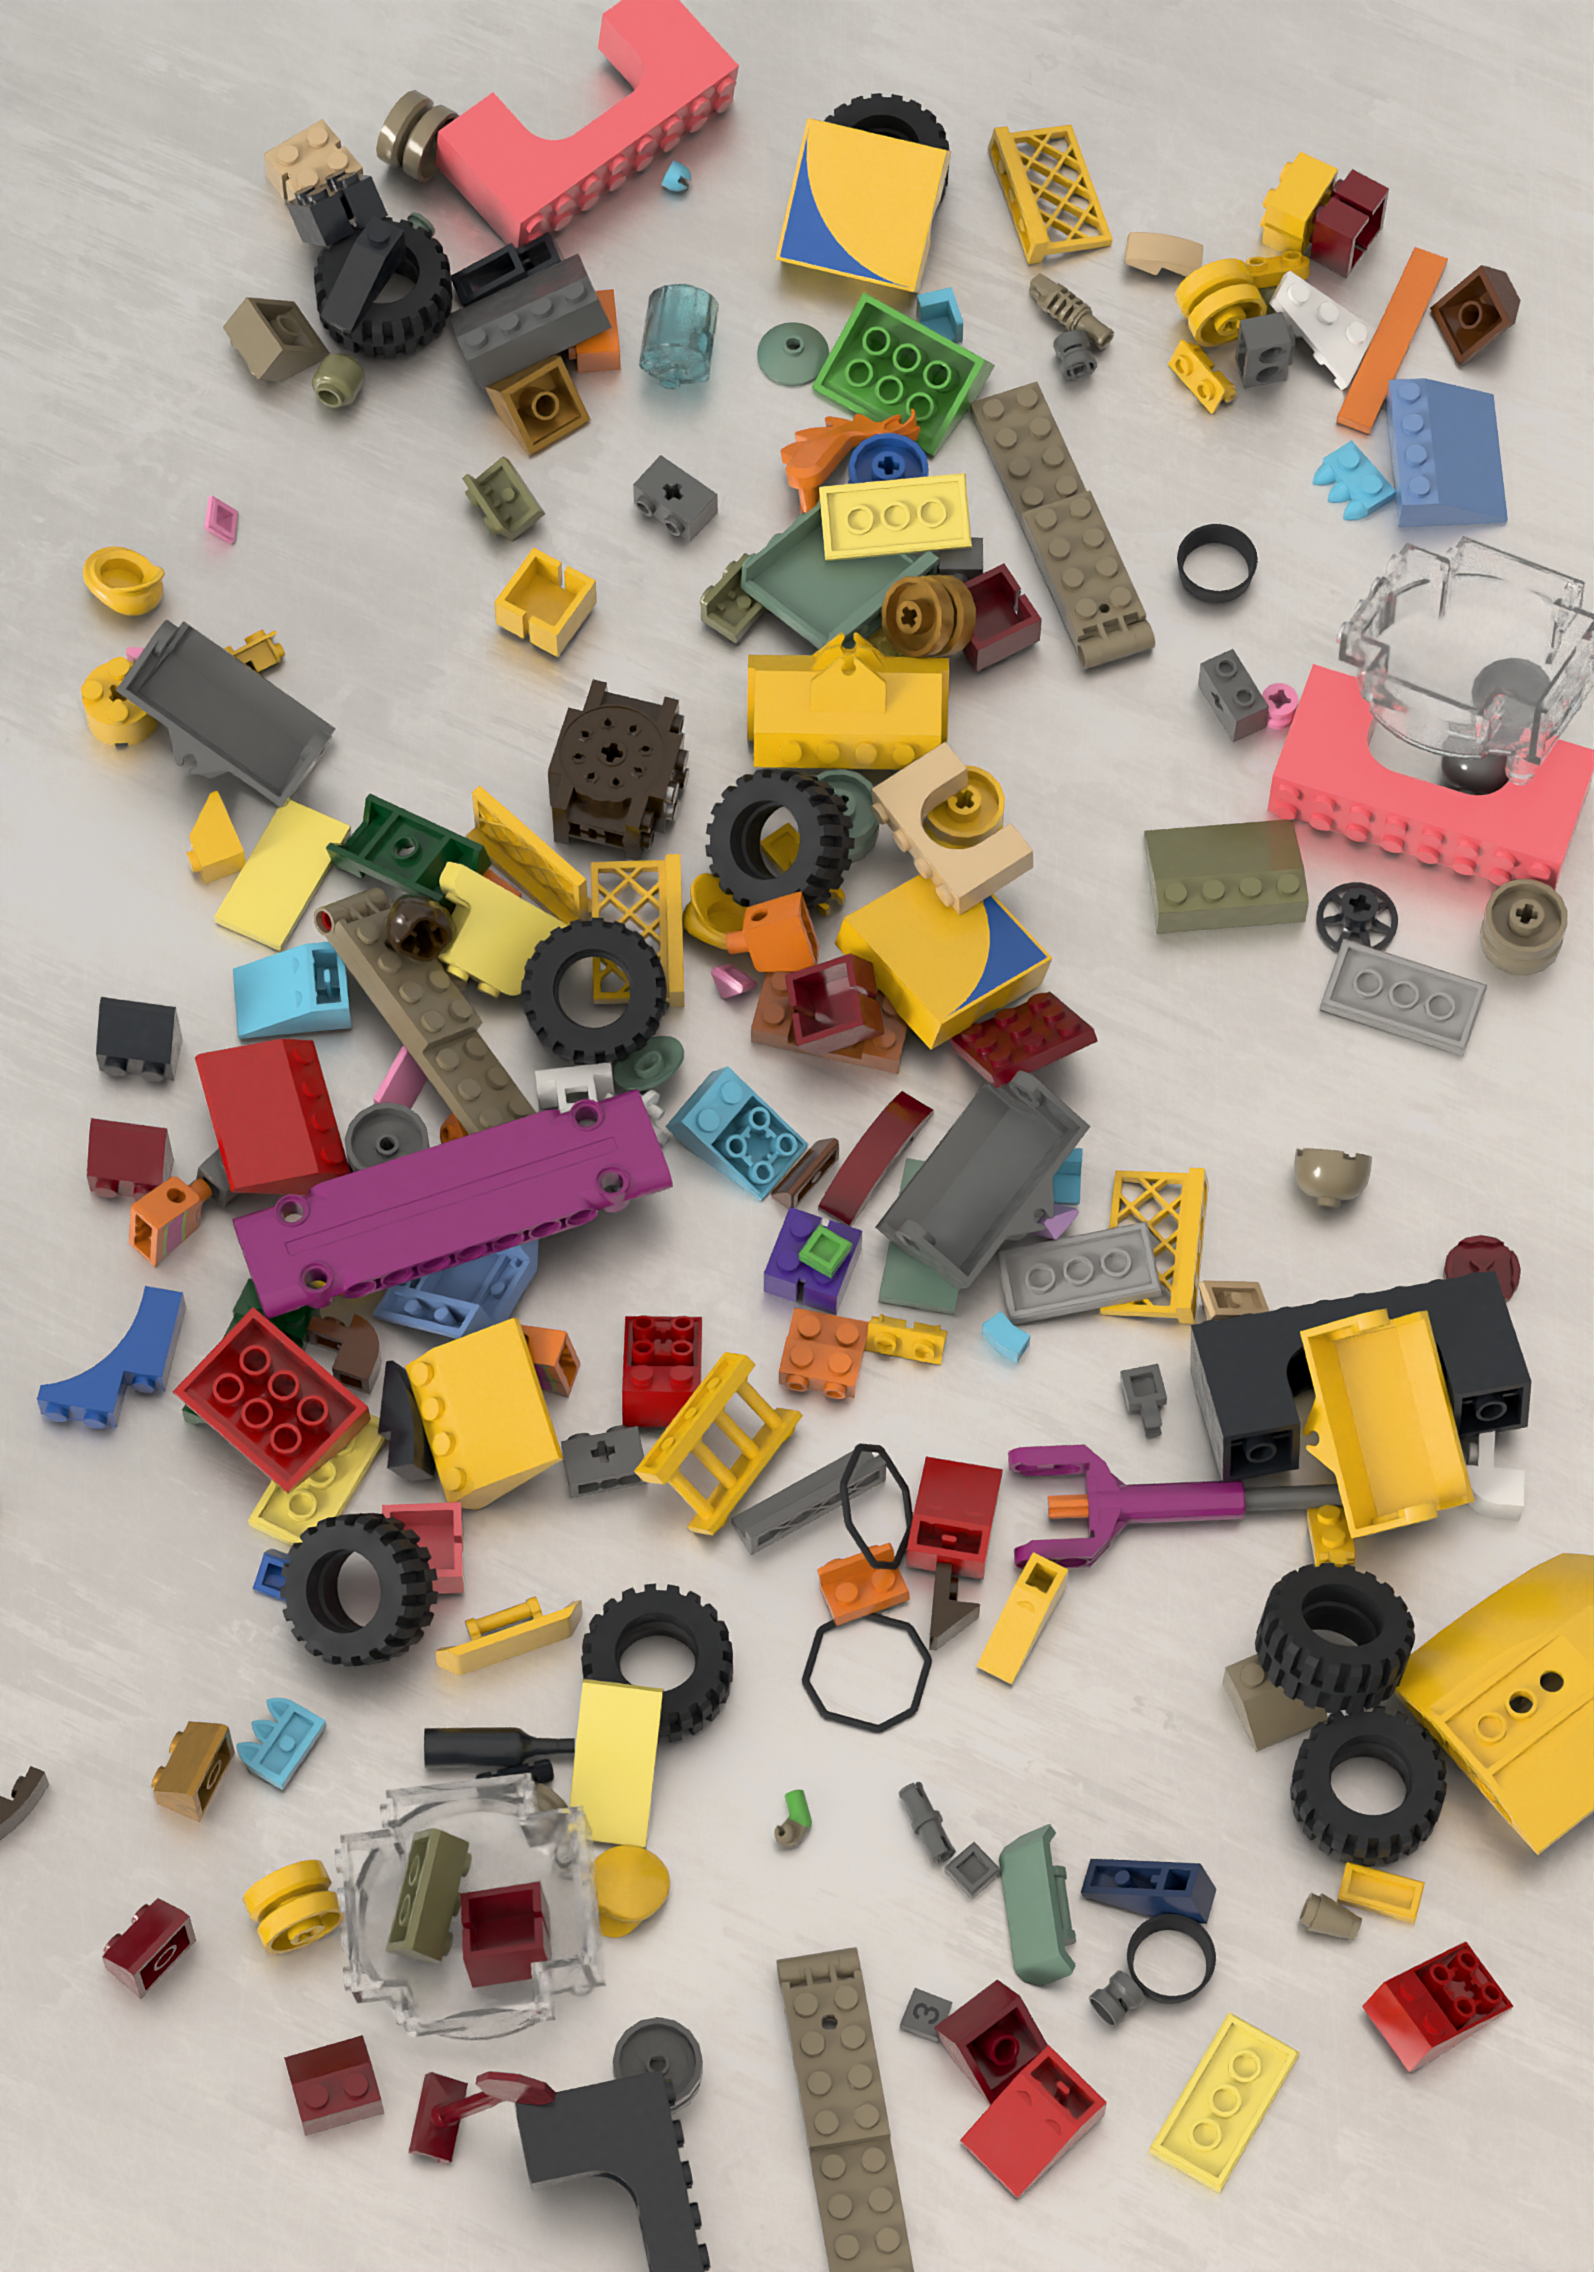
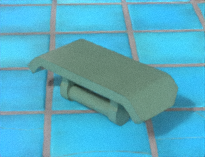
M1051 1824L1021 1835L1004 1847L999 1856L1015 1970L1023 1982L1039 1986H1045L1071 1975L1076 1967L1075 1962L1065 1951V1946L1076 1943V1934L1072 1930L1065 1884L1067 1879L1066 1867L1053 1866L1050 1842L1056 1832Z

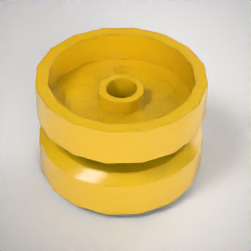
M1228 258L1208 263L1186 277L1175 292V301L1183 316L1188 320V327L1195 340L1201 346L1216 347L1234 342L1238 339L1240 320L1266 315L1267 305L1260 291L1253 285L1254 280L1242 260Z
M965 765L967 768L968 786L932 809L924 820L922 827L932 841L942 847L967 849L978 845L1003 829L1005 796L1002 787L989 772L976 766Z
M311 1859L282 1867L254 1883L245 1892L242 1898L243 1903L252 1921L261 1922L257 1933L267 1953L280 1954L305 1947L326 1936L344 1921L347 1914L337 1893L328 1891L332 1882L322 1861Z

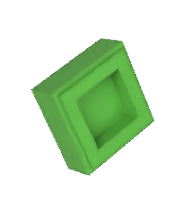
M819 1224L800 1251L799 1260L832 1279L852 1250V1243Z

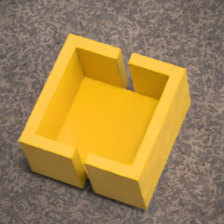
M1301 151L1293 163L1288 161L1280 174V184L1277 189L1271 188L1263 202L1262 207L1266 209V212L1260 223V227L1263 228L1262 243L1282 253L1298 251L1304 255L1310 245L1309 238L1315 227L1312 223V218L1317 208L1321 204L1326 206L1331 199L1330 194L1337 180L1338 169Z
M533 547L494 601L496 624L523 639L529 634L532 644L559 657L597 603L596 580L567 566L564 570L565 589L562 588V562Z

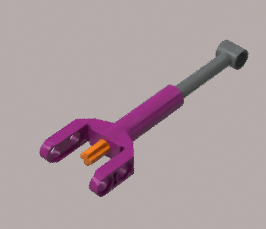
M1085 1444L1019 1447L1008 1452L1009 1470L1020 1473L1025 1477L1086 1474L1085 1494L1048 1496L1047 1499L1049 1519L1087 1518L1088 1538L1031 1540L1027 1544L1014 1549L1015 1567L1019 1569L1025 1568L1033 1552L1064 1568L1091 1567L1109 1548L1111 1541L1127 1524L1243 1519L1246 1510L1319 1508L1323 1505L1343 1507L1338 1484L1244 1488L1242 1481L1236 1480L1222 1483V1481L1125 1485L1111 1473L1106 1462Z

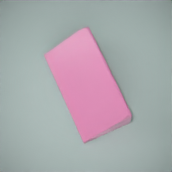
M404 1044L373 1098L374 1104L391 1102L407 1106L411 1109L426 1083L427 1076Z

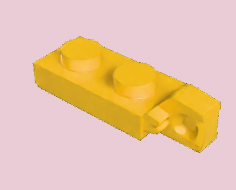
M1323 1505L1319 1508L1307 1509V1523L1315 1566H1320L1322 1563H1334L1336 1567H1343L1345 1564L1355 1565V1547L1350 1536L1344 1508L1334 1505Z

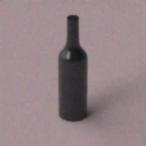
M517 1727L424 1729L425 1768L512 1767L521 1765L529 1758L537 1755L575 1754V1738H536Z

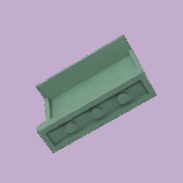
M819 500L817 505L809 512L798 515L792 525L782 534H775L767 546L757 554L753 553L746 558L741 567V589L818 649L841 632L845 635L842 646L846 649H852L856 645L853 639L854 633H859L864 639H868L882 627V605L887 591L894 582L906 576L937 575L939 558L928 550L920 558L913 553L826 561L821 504Z

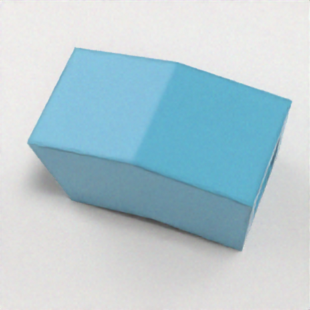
M1002 1311L982 1324L981 1334L998 1353L1018 1363L1030 1345L1031 1335L1014 1326Z

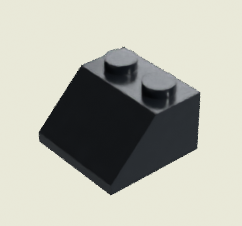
M101 997L96 1043V1057L99 1070L117 1077L130 1074L142 1076L144 1079L153 1082H160L163 1079L174 1081L183 1041L176 1007Z

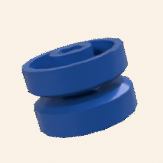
M894 433L875 434L863 440L852 452L848 465V484L928 477L929 475L927 456L919 444L906 436Z

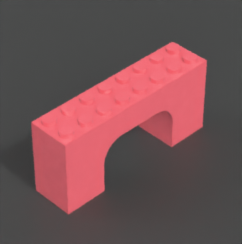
M621 0L602 14L598 49L631 84L634 91L574 135L560 140H548L532 134L494 92L438 131L435 165L507 245L513 243L516 248H519L553 229L556 231L562 229L569 223L572 215L581 209L583 211L590 209L597 202L601 194L608 189L614 191L619 188L630 173L635 170L640 172L645 169L662 150L664 152L670 151L677 145L680 137L688 131L691 133L696 132L705 124L709 116L715 112L722 113L732 104L739 65L679 0Z
M1315 664L1312 665L1272 777L1267 811L1273 812L1282 819H1296L1309 823L1313 828L1321 831L1331 830L1344 834L1353 841H1367L1380 845L1383 849L1392 853H1406L1417 857L1420 861L1427 864L1438 863L1448 866L1463 875H1477L1488 879L1498 886L1516 879H1533L1547 884L1556 890L1594 774L1593 749L1527 730L1512 776L1506 785L1498 791L1487 795L1465 794L1391 771L1380 765L1372 756L1369 744L1378 721L1384 685Z

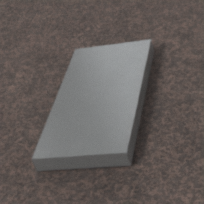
M1343 939L1320 1004V1010L1464 1056L1487 985Z
M1147 1221L996 1251L1008 1317L1013 1325L1162 1296Z

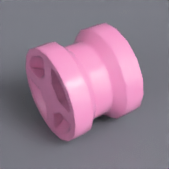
M1275 683L1269 685L1262 694L1269 706L1266 726L1273 729L1289 727L1292 724L1298 706V695L1287 684Z

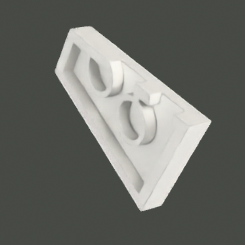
M1288 271L1283 275L1269 304L1277 313H1283L1285 323L1292 326L1296 336L1304 338L1315 352L1313 357L1320 365L1325 364L1336 377L1334 382L1343 390L1353 378L1376 329L1293 272Z

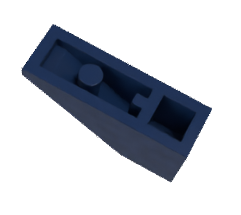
M1091 1858L1080 1893L1085 1898L1151 1917L1162 1914H1179L1189 1917L1197 1923L1207 1924L1217 1889L1201 1863Z

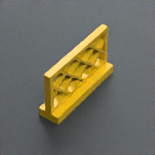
M1072 125L1010 133L1008 126L994 128L987 149L1028 265L1042 263L1044 255L1111 246L1113 239ZM1065 137L1068 149L1063 153L1049 145L1048 142L1050 139ZM1027 143L1037 150L1032 157H1029L1018 151L1016 144ZM1041 152L1059 161L1053 170L1036 161ZM1063 164L1077 171L1078 178L1075 182L1058 173ZM1030 169L1047 177L1042 187L1028 179L1027 173ZM1052 181L1069 189L1064 198L1047 190ZM1073 193L1088 201L1089 206L1085 211L1068 202ZM1040 198L1058 206L1053 215L1038 208L1037 202ZM1062 210L1079 218L1074 228L1057 219ZM1086 222L1097 228L1100 236L1089 237L1080 232L1079 229ZM1052 226L1068 235L1065 241L1051 242L1047 232Z
M479 785L472 792L475 828L466 835V838L483 845L492 862L491 865L544 912L567 925H571L570 921L581 919V921H588L591 919L592 907L591 899L587 896L586 879Z
M665 854V860L591 862L592 917L599 918V913L611 903L624 914L617 922L625 924L631 920L643 931L640 935L644 937V940L649 936L660 945V951L657 955L659 961L661 960V966L663 967L666 979V1002H669L670 1007H685L680 854ZM642 872H658L659 882L648 892L634 881ZM599 873H615L623 881L609 893L599 884ZM628 886L642 896L630 909L616 899ZM658 892H659V901H657V900L654 898V896H655ZM599 893L604 897V899L600 903ZM647 902L659 911V917L649 926L635 915ZM659 926L660 936L656 932H654ZM593 957L594 1004L629 1003L630 992L628 991L630 990V984L626 974L617 967V964L601 957ZM600 962L606 966L602 972ZM611 972L626 983L617 992H601V982Z
M1190 1167L1189 1173L1115 1170L1109 1229L1119 1227V1223L1131 1213L1140 1223L1146 1222L1147 1220L1137 1208L1153 1197L1164 1208L1147 1221L1149 1232L1160 1243L1153 1249L1154 1257L1156 1258L1167 1250L1175 1261L1174 1265L1162 1275L1157 1270L1160 1286L1163 1285L1171 1293L1170 1306L1153 1305L1148 1299L1127 1302L1126 1304L1100 1308L1102 1315L1178 1318L1180 1324H1195L1209 1189L1205 1168ZM1123 1182L1140 1183L1146 1191L1130 1203L1122 1194ZM1167 1184H1181V1195L1170 1204L1157 1193ZM1121 1202L1125 1206L1123 1210H1121ZM1178 1207H1180L1179 1215L1175 1212ZM1170 1215L1178 1223V1230L1164 1239L1154 1227ZM1175 1242H1176V1250L1171 1246V1245H1172L1173 1243H1175ZM1171 1277H1173L1172 1285L1168 1282Z

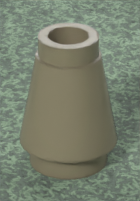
M1310 1893L1303 1906L1299 1923L1306 1925L1307 1931L1354 1940L1360 1929L1362 1918L1356 1916L1353 1912L1323 1893L1319 1896Z

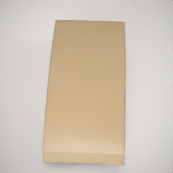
M1130 232L1127 236L1124 263L1153 275H1157L1163 267L1188 277L1192 272L1201 268L1204 245L1166 234Z

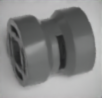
M1083 330L1067 331L1059 335L1053 342L1055 353L1062 360L1060 368L1063 376L1069 380L1087 377L1097 368L1095 355L1089 351V338Z
M1118 1970L1109 1978V1984L1104 1989H1097L1089 1996V2002L1094 2010L1112 2027H1117L1125 2020L1126 2012L1130 2009H1137L1146 2000L1140 1987L1130 1976L1121 1970Z

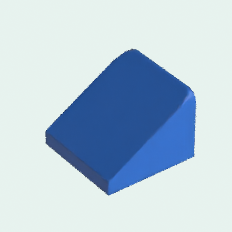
M276 1549L265 1551L252 1589L280 1599V1587L285 1586L286 1577L281 1576L283 1564L290 1563L292 1558L287 1553Z

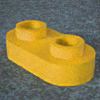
M1287 251L1282 253L1281 256L1270 258L1251 257L1245 262L1254 280L1253 285L1257 289L1278 286L1283 275L1288 271L1293 272L1303 280L1310 276V260L1298 251Z

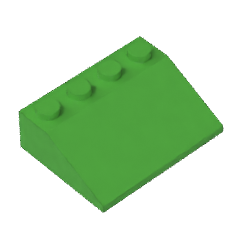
M863 292L811 388L874 422H882L891 416L900 414L902 424H904L911 416V409H914L917 426H920L921 429L918 439L914 442L919 444L923 451L935 456L969 410L970 402L975 401L979 396L995 365Z

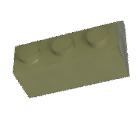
M435 1828L414 1833L386 1952L428 1963L441 1962L442 1957L448 1955L453 1940V1933L449 1932L452 1916L456 1917L461 1907L460 1893L458 1892L461 1877L467 1876L472 1860V1854L467 1853L470 1842Z

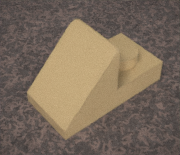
M1203 1280L1198 1284L1202 1306L1208 1320L1218 1321L1239 1317L1247 1313L1256 1314L1269 1311L1259 1282Z

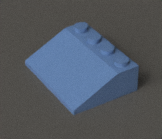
M1427 378L1389 380L1385 406L1394 489L1396 490L1395 500L1398 527L1507 523L1508 517L1494 394Z

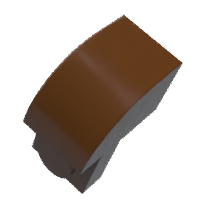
M354 1314L349 1327H346L342 1321L334 1317L326 1316L322 1319L312 1316L307 1328L309 1343L338 1353L332 1366L333 1377L345 1387L371 1395L379 1376L382 1362L378 1336L372 1325Z

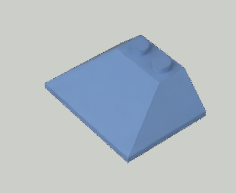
M539 1239L390 1287L375 1309L373 1316L379 1320L456 1339L504 1322L510 1316L537 1271Z

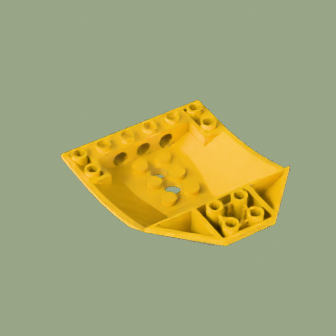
M1561 1553L1528 1570L1475 1605L1410 1654L1400 1685L1396 1687L1394 1693L1537 1855L1594 1812V1555ZM1549 1672L1559 1674L1564 1681L1562 1688L1556 1692L1544 1690L1540 1685V1679L1544 1674ZM1523 1696L1528 1698L1533 1706L1526 1713H1517L1511 1709L1509 1704L1515 1697Z

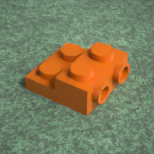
M794 1308L779 1368V1384H783L786 1388L797 1392H805L807 1389L820 1391L825 1396L833 1399L855 1398L866 1348L869 1322Z

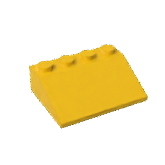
M511 1318L435 1347L405 1365L447 1503L461 1502L462 1508L480 1510L564 1459L519 1318Z

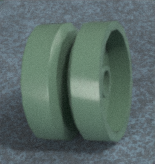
M845 769L827 770L816 775L819 781L827 782L834 788L835 793L832 796L842 798L846 804V809L843 813L844 815L851 816L853 828L849 829V837L855 838L854 849H849L848 858L852 859V863L865 858L875 847L879 835V822L870 808L873 805L872 788L874 787L872 783L859 773Z

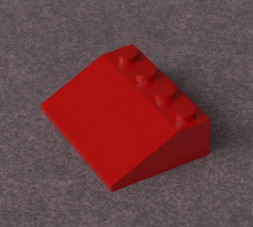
M276 1039L201 1053L195 1057L231 1192L308 1195L309 1190L317 1184L351 1173L313 1040Z
M254 1307L173 1390L174 1395L287 1494L292 1492L343 1450L371 1420L369 1408Z

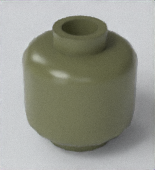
M336 353L326 356L312 379V386L316 397L324 405L332 408L351 404L365 381L364 370L358 360L352 355Z

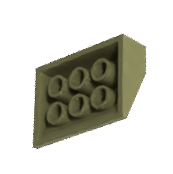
M1285 819L1144 831L1156 934L1306 921L1309 904L1306 877L1292 820Z

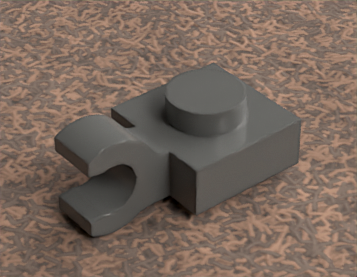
M1153 1364L1120 1371V1380L1128 1411H1141L1146 1437L1161 1435L1160 1426H1162V1419L1158 1406L1167 1404V1395L1159 1365Z

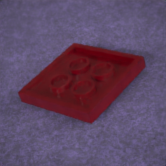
M1050 991L1035 994L1027 1002L1014 1008L1002 1009L993 1018L979 1024H972L971 1027L950 1038L954 1051L995 1088L1009 1083L1019 1070L1031 1073L1098 1042L1094 1028Z

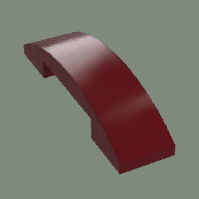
M901 1091L879 1114L853 1148L821 1199L818 1210L839 1223L851 1227L870 1202L871 1193L907 1143L910 1140L912 1142L915 1140L933 1115L934 1110Z

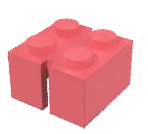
M461 1502L382 1505V1514H384L385 1518L394 1517L403 1522L405 1526L403 1530L412 1529L420 1537V1541L417 1543L418 1546L427 1547L432 1557L428 1560L430 1569L436 1568L438 1579L432 1581L433 1591H438V1594L464 1593V1543Z

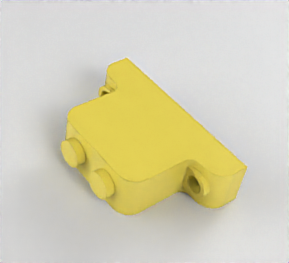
M447 862L440 876L439 883L441 890L446 894L445 898L456 904L452 914V918L456 923V930L453 939L438 956L439 960L449 966L446 971L447 973L467 982L468 978L475 980L479 983L477 990L492 998L497 999L500 993L511 996L522 993L521 983L525 975L524 968L528 958L531 959L536 945L541 940L545 941L551 935L550 932L559 926L564 928L568 925L468 867Z

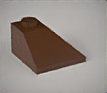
M1481 265L1430 307L1458 364L1464 366L1515 324L1521 300L1505 271Z

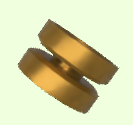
M952 575L906 576L894 582L887 591L882 605V627L885 637L892 648L905 657L953 655L963 650L968 644L976 625V607L972 594L961 580Z

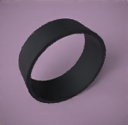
M1208 524L1194 529L1183 539L1178 549L1177 562L1181 582L1191 595L1208 603H1225L1238 598L1246 591L1255 574L1258 557L1254 544L1242 531L1229 525ZM1209 543H1221L1231 546L1241 553L1246 560L1249 572L1248 578L1240 585L1228 590L1214 591L1200 587L1191 581L1184 572L1183 565L1187 556L1197 547Z
M1162 1914L1146 1920L1135 1930L1127 1948V1963L1132 1979L1145 1996L1160 2003L1177 2004L1196 1996L1209 1982L1216 1965V1952L1210 1935L1199 1923L1179 1914ZM1162 1930H1175L1193 1938L1201 1947L1206 1960V1972L1201 1985L1189 1993L1178 1996L1162 1995L1147 1988L1136 1976L1133 1962L1138 1946L1149 1935Z

